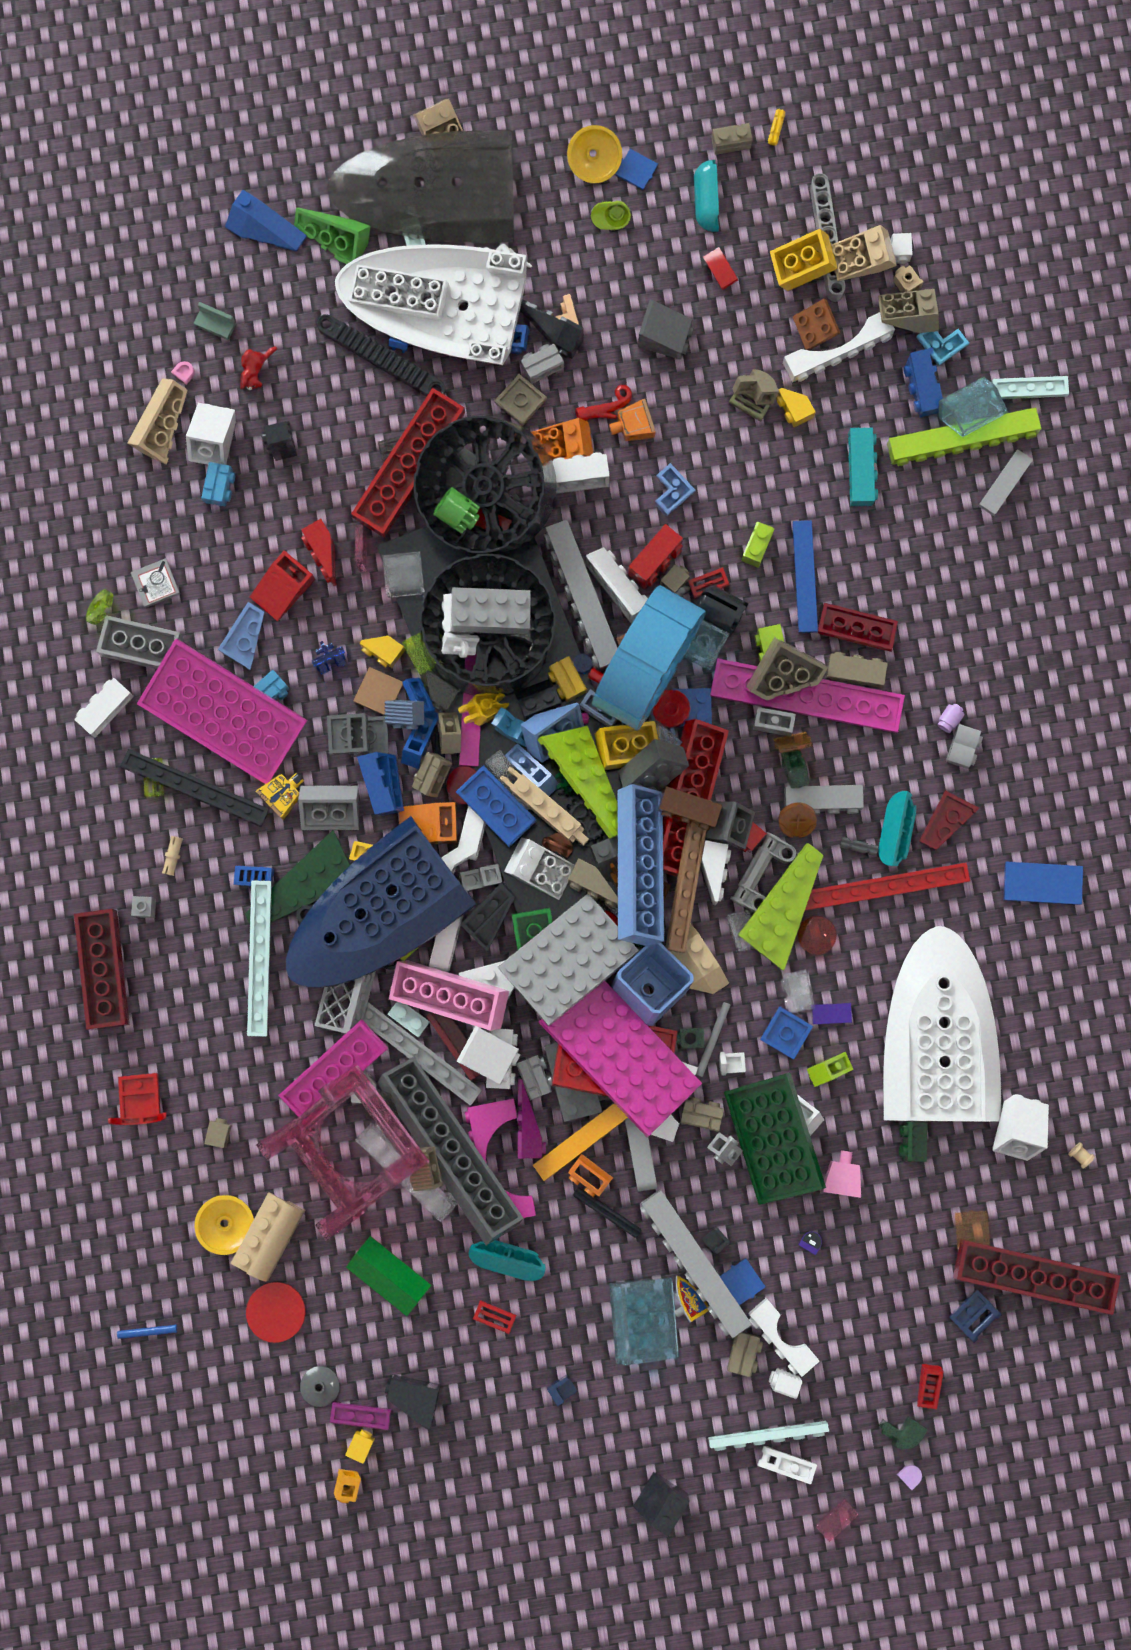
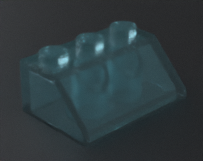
M985 377L939 400V419L962 437L1007 413V408L997 387Z
M703 620L684 658L711 671L729 633Z

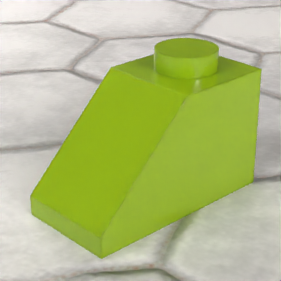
M843 1052L808 1068L807 1071L814 1087L852 1071L853 1067L846 1052Z

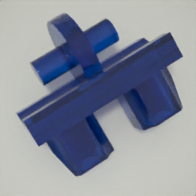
M323 641L319 642L321 648L316 649L315 652L317 655L325 654L311 660L313 666L317 667L321 675L331 671L327 664V661L334 659L337 667L346 664L343 646L328 652V650L334 648L333 643L325 645Z

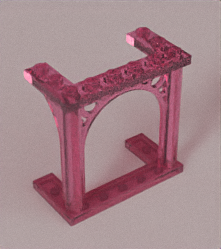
M358 1065L323 1086L318 1091L322 1097L297 1119L295 1118L256 1144L267 1161L289 1146H292L335 1204L337 1209L315 1224L326 1241L365 1213V1209L389 1190H392L430 1162ZM354 1093L401 1155L398 1160L382 1170L376 1179L366 1183L354 1182L340 1175L327 1160L321 1144V1128L324 1120ZM309 1136H312V1137L314 1138L315 1144L313 1143V1141L310 1139ZM346 1185L351 1188L352 1194L346 1188Z

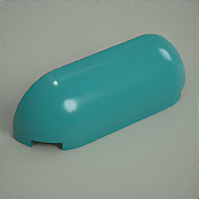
M708 160L700 164L694 174L695 215L698 224L703 229L718 232L716 160Z
M908 791L896 793L887 804L878 853L880 860L888 866H899L898 864L902 859L907 858L916 817V805H913L912 794Z
M497 1240L487 1246L483 1241L473 1243L469 1249L471 1261L487 1270L526 1281L539 1280L545 1274L546 1265L543 1264L536 1252Z

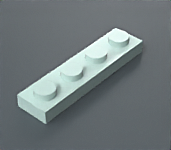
M1068 376L993 379V399L1066 397L1069 395Z

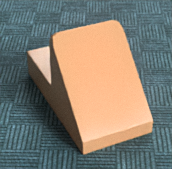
M564 295L563 303H560L563 314L556 316V318L561 319L563 316L578 324L571 295Z

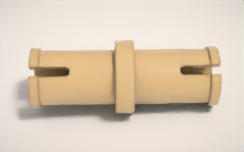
M171 836L168 852H165L166 860L162 873L174 876L177 860L180 859L179 852L183 838Z

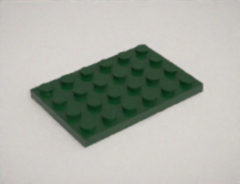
M790 1072L724 1092L759 1205L826 1188Z

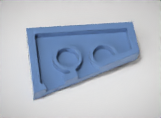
M248 602L221 643L218 651L251 670L264 611Z

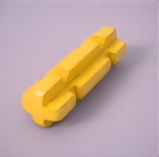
M777 109L768 138V144L776 146L778 144L786 113L784 110Z

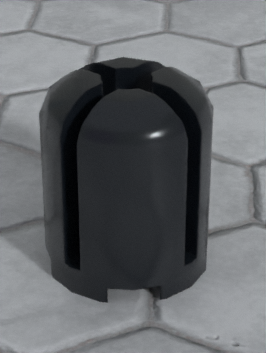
M710 585L703 590L696 606L706 611L703 623L731 637L749 603L717 586Z

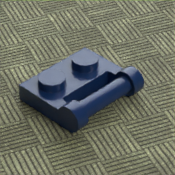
M976 1289L949 1318L975 1343L978 1340L977 1337L996 1318L999 1319L1002 1314ZM988 1309L990 1313L971 1332L969 1327Z

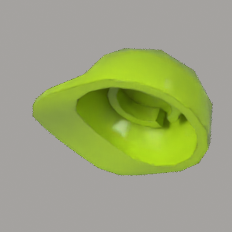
M622 201L598 203L591 210L592 222L596 227L603 230L624 228L628 225L631 218L629 207Z

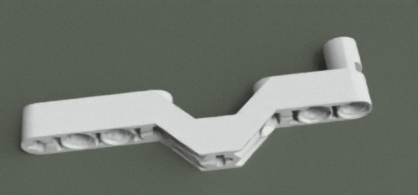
M470 806L467 809L458 847L441 857L453 874L458 865L468 859L476 861L479 854L486 823ZM463 915L436 935L429 967L449 973Z

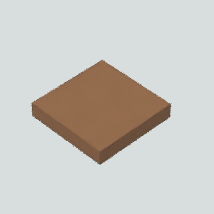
M369 667L354 698V702L384 715L386 713L384 711L386 709L384 702L397 700L403 683L396 678Z

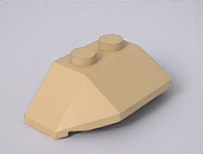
M690 923L686 952H670L693 974L694 981L689 989L714 994L728 985L729 982L700 934Z

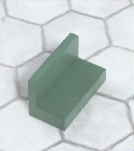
M199 302L198 307L200 311L194 325L229 340L236 326L233 316Z

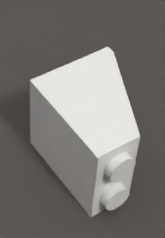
M198 403L186 434L188 461L209 465V462L226 465L236 424L235 410Z
M475 1026L457 1062L501 1084L502 1081L507 1082L511 1074L508 1070L511 1064L516 1065L520 1054L518 1053V1048Z
M1013 1095L1005 1100L993 1151L1028 1161L1047 1149L1049 1105L1041 1103L1039 1100L1024 1098L1022 1095Z

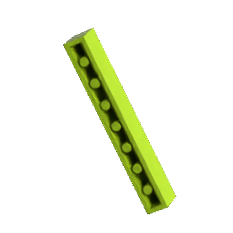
M1035 407L889 438L887 447L891 464L903 466L908 464L909 461L916 460V462H922L927 460L928 457L933 456L934 458H941L947 453L959 454L966 449L974 451L981 449L985 445L993 447L1004 441H1007V443L1016 442L1019 440L1018 438L1025 437L1026 439H1031L1040 432L1041 425Z

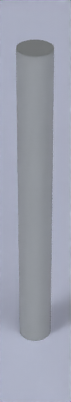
M723 1002L696 1072L698 1076L703 1077L729 1011L730 1004Z

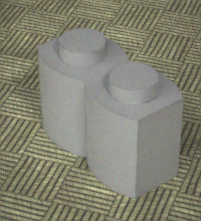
M959 724L956 727L946 762L966 769L970 765L974 766L977 755L974 754L975 749L980 747L983 739L980 736L981 731Z

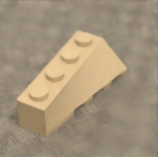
M162 378L128 444L141 453L167 465L168 451L172 448L174 430H177L178 415L181 414L187 389L174 380Z

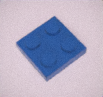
M711 688L673 689L685 694L690 702L691 710L687 720L698 719L712 724ZM683 723V724L680 725L679 727H674V728L684 727L685 723Z
M779 1006L760 1040L794 1060L813 1026Z

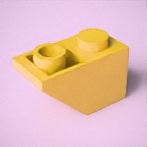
M784 388L778 389L776 401L780 407L784 408L786 412L785 418L789 424L792 423L793 427H796L814 418L816 412L806 395Z
M390 636L365 639L360 642L363 648L361 651L369 657L373 655L378 658L377 662L385 668L387 665L393 668L405 651L404 646Z

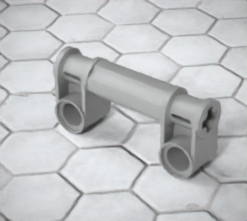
M767 832L765 841L762 846L758 847L757 852L738 883L739 887L734 896H731L730 900L755 913L757 908L754 906V901L757 899L764 901L766 897L754 890L771 859L774 858L781 863L788 864L796 857L795 848L782 841L779 837ZM787 849L791 852L792 856L790 859H785L782 856L783 850Z

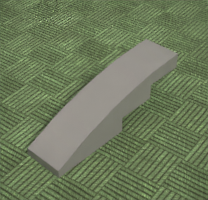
M1017 449L978 506L992 516H995L1033 459Z

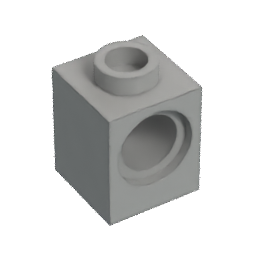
M132 896L131 916L136 918H155V898Z

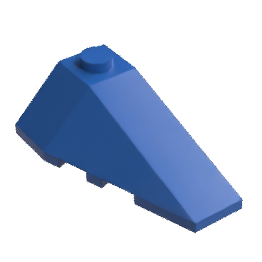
M245 190L241 191L232 204L225 225L226 229L241 238H250L260 243L266 242L274 244L276 247L298 251L307 238L306 234Z

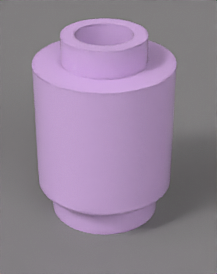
M949 704L938 719V727L948 733L955 730L964 717L963 708L957 704Z

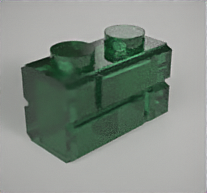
M795 745L782 748L780 750L782 767L790 788L808 786V767L800 747Z

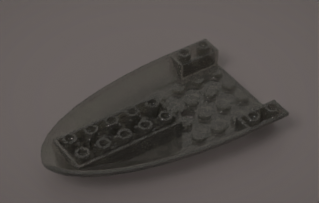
M511 130L444 132L410 137L376 146L344 162L333 173L327 185L328 195L333 204L346 216L379 231L441 242H514ZM454 178L461 179V186H453L452 180ZM381 181L387 183L385 188H379L377 185ZM417 181L424 182V186L420 188L416 187L415 184Z

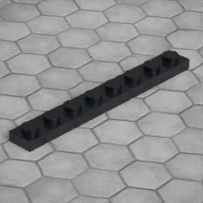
M128 749L120 765L125 770L259 827H262L269 813V808Z

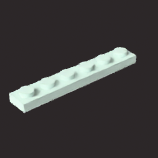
M826 1421L714 1436L708 1437L710 1448L720 1451L725 1450L726 1446L734 1445V1448H742L746 1446V1443L752 1442L754 1445H762L767 1440L783 1442L788 1437H793L794 1440L804 1439L805 1435L813 1434V1437H820L825 1435L824 1432H829Z

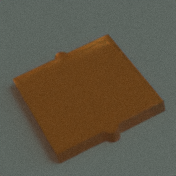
M806 732L773 739L775 748L778 749L779 753L813 747L811 737H808Z
M969 1210V1212L955 1213L957 1247H959L960 1239L990 1245L987 1211L973 1212V1210Z

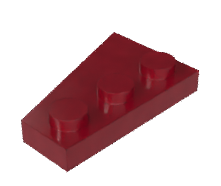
M945 790L919 842L936 851L979 807Z

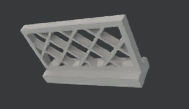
M375 972L354 980L355 985L352 990H349L348 982L336 985L335 987H324L314 1026L347 1033L361 1019L363 1020ZM344 987L346 994L339 998L336 991ZM333 994L336 1001L329 1006L327 1002L328 997ZM349 997L350 1004L345 1009L342 1002ZM338 1005L341 1013L335 1017L332 1009ZM328 1013L331 1020L326 1024H322L324 1015ZM344 1016L345 1024L342 1029L337 1021Z

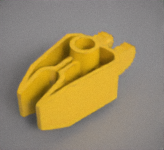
M502 693L476 694L467 704L459 707L458 711L459 713L469 712L470 715L463 719L465 724L474 722V724L481 726L494 719L500 708L506 709L509 703H498L505 697V694Z

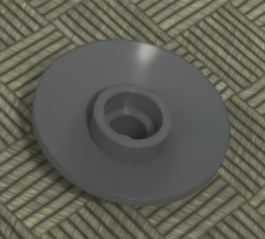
M324 1366L309 1369L302 1377L300 1383V1391L304 1400L316 1407H323L332 1403L338 1396L340 1389L339 1379L335 1372ZM316 1384H321L323 1389L321 1391L316 1390Z

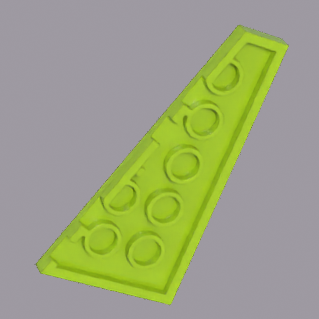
M588 726L538 738V742L546 747L549 757L557 762L560 772L576 794H580L584 799L587 809L590 808L595 814L596 821L609 839L617 837L618 803Z
M809 843L805 844L738 934L740 938L783 971L785 970L823 858V854Z

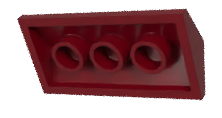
M824 603L818 626V634L892 652L898 621Z

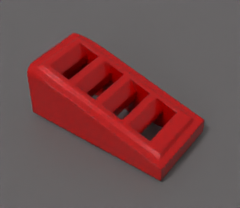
M922 1364L917 1407L937 1410L944 1373L942 1367ZM926 1381H933L935 1384H929ZM925 1389L934 1390V1393L926 1392ZM923 1397L933 1398V1401L923 1400Z

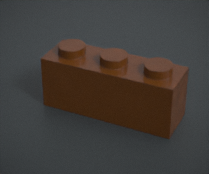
M666 787L658 811L662 812L661 815L664 817L672 818L675 816L680 818V822L686 824L693 822L699 824V828L709 831L710 828L716 827L722 805Z

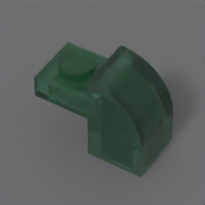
M909 1416L900 1429L884 1419L879 1424L883 1429L881 1433L890 1439L893 1436L895 1437L892 1444L899 1449L914 1448L921 1442L928 1431L923 1425Z

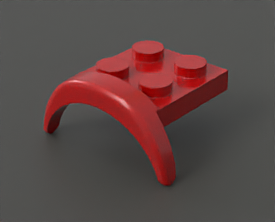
M158 1073L118 1077L120 1118H108L109 1124L140 1125L160 1122L166 1119V1112L161 1113Z

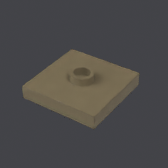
M518 374L496 398L495 403L521 426H524L545 403L547 397L522 375Z

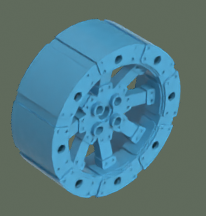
M658 586L647 599L621 641L597 687L592 705L638 731L651 714L654 706L677 670L676 667L688 651L706 611L665 587Z

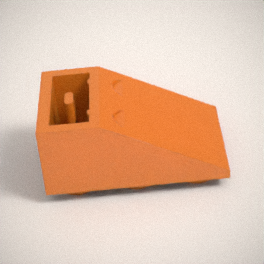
M576 418L531 432L543 444L547 455H550L552 461L560 457L572 459L576 455L587 457L593 454L589 422L583 419Z
M455 802L404 806V811L399 812V823L401 824L412 816L431 844L458 843L457 805Z

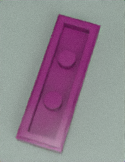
M332 1402L330 1423L389 1430L392 1409Z

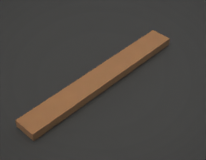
M693 822L687 824L665 946L668 950L679 953L686 952L707 830L699 828V824Z

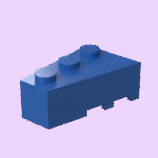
M933 347L910 353L904 366L905 377H908L910 381L908 385L909 392L915 399L913 402L914 410L916 413L918 412L920 418L941 413L944 408L940 383H937L935 376L937 367L936 365L933 366L931 361V354L934 353Z
M374 752L358 756L357 759L374 814L385 816L404 811L396 755Z

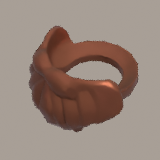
M559 833L544 837L542 840L544 848L556 851L566 858L573 852L571 841L566 840Z

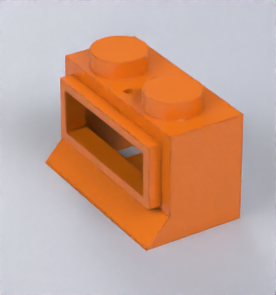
M583 1154L579 1156L568 1171V1174H570L569 1179L577 1185L582 1183L586 1186L584 1191L592 1197L595 1195L600 1196L613 1179L611 1175ZM580 1164L603 1181L599 1189H596L575 1173Z

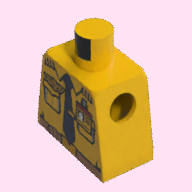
M297 773L289 780L281 774L256 792L281 819H285L298 802L299 792L296 788L304 780Z

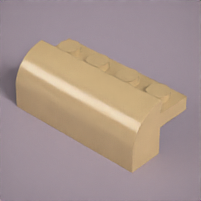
M269 1192L230 1264L247 1272L246 1274L254 1278L268 1281L306 1210Z

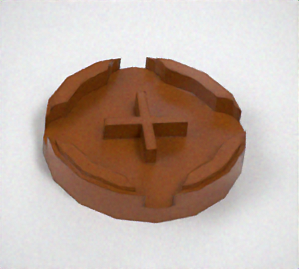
M791 803L781 810L778 817L779 827L788 837H805L811 834L816 827V812L806 803Z

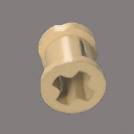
M1080 1142L1072 1148L1068 1155L1070 1157L1073 1156L1084 1169L1093 1161L1095 1156L1089 1154Z

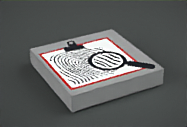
M166 558L131 572L145 608L180 594Z

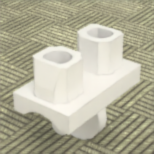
M445 632L441 651L443 654H457L461 658H466L467 655L476 654V646L480 638L466 633L454 635L452 632Z

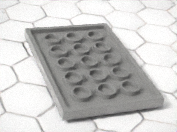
M587 894L500 964L498 969L549 1027L631 960L639 950L631 942L618 940V926L596 901Z

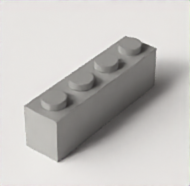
M863 785L786 786L784 788L785 806L797 802L806 803L814 809L816 814H820V811H828V814H839V811H847V814H857L859 810L864 808Z

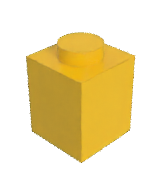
M357 1430L345 1456L363 1464L375 1438L371 1437L372 1434L366 1430Z

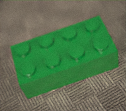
M550 908L511 914L517 951L552 923Z

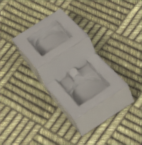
M498 864L459 873L461 885L467 891L493 886L502 882Z

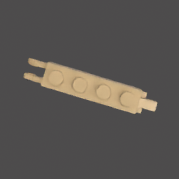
M509 767L507 770L512 776L517 778V781L512 784L507 777L501 776L499 778L518 799L566 840L572 842L577 840L583 846L587 843L589 838L582 833L584 828L581 826V823L525 775H521L515 769Z

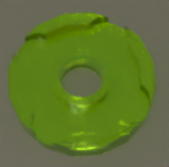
M103 589L94 597L86 613V621L88 623L97 625L106 616L104 611L106 608H110L113 602V594L110 591Z

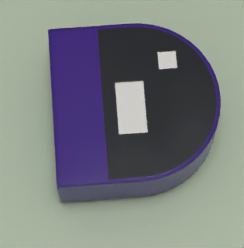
M809 1231L803 1235L798 1245L816 1255L822 1245V1239L818 1233Z

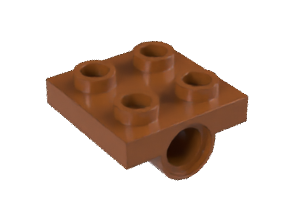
M826 299L820 300L793 316L804 347L808 351L840 334Z

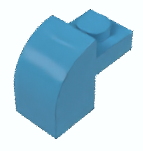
M501 707L491 724L503 736L526 747L521 729V724L524 721L515 718L509 711Z

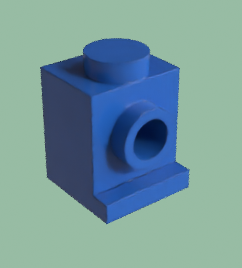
M516 324L511 353L521 354L522 351L527 350L528 336L530 334L527 325ZM517 339H521V343L515 342Z

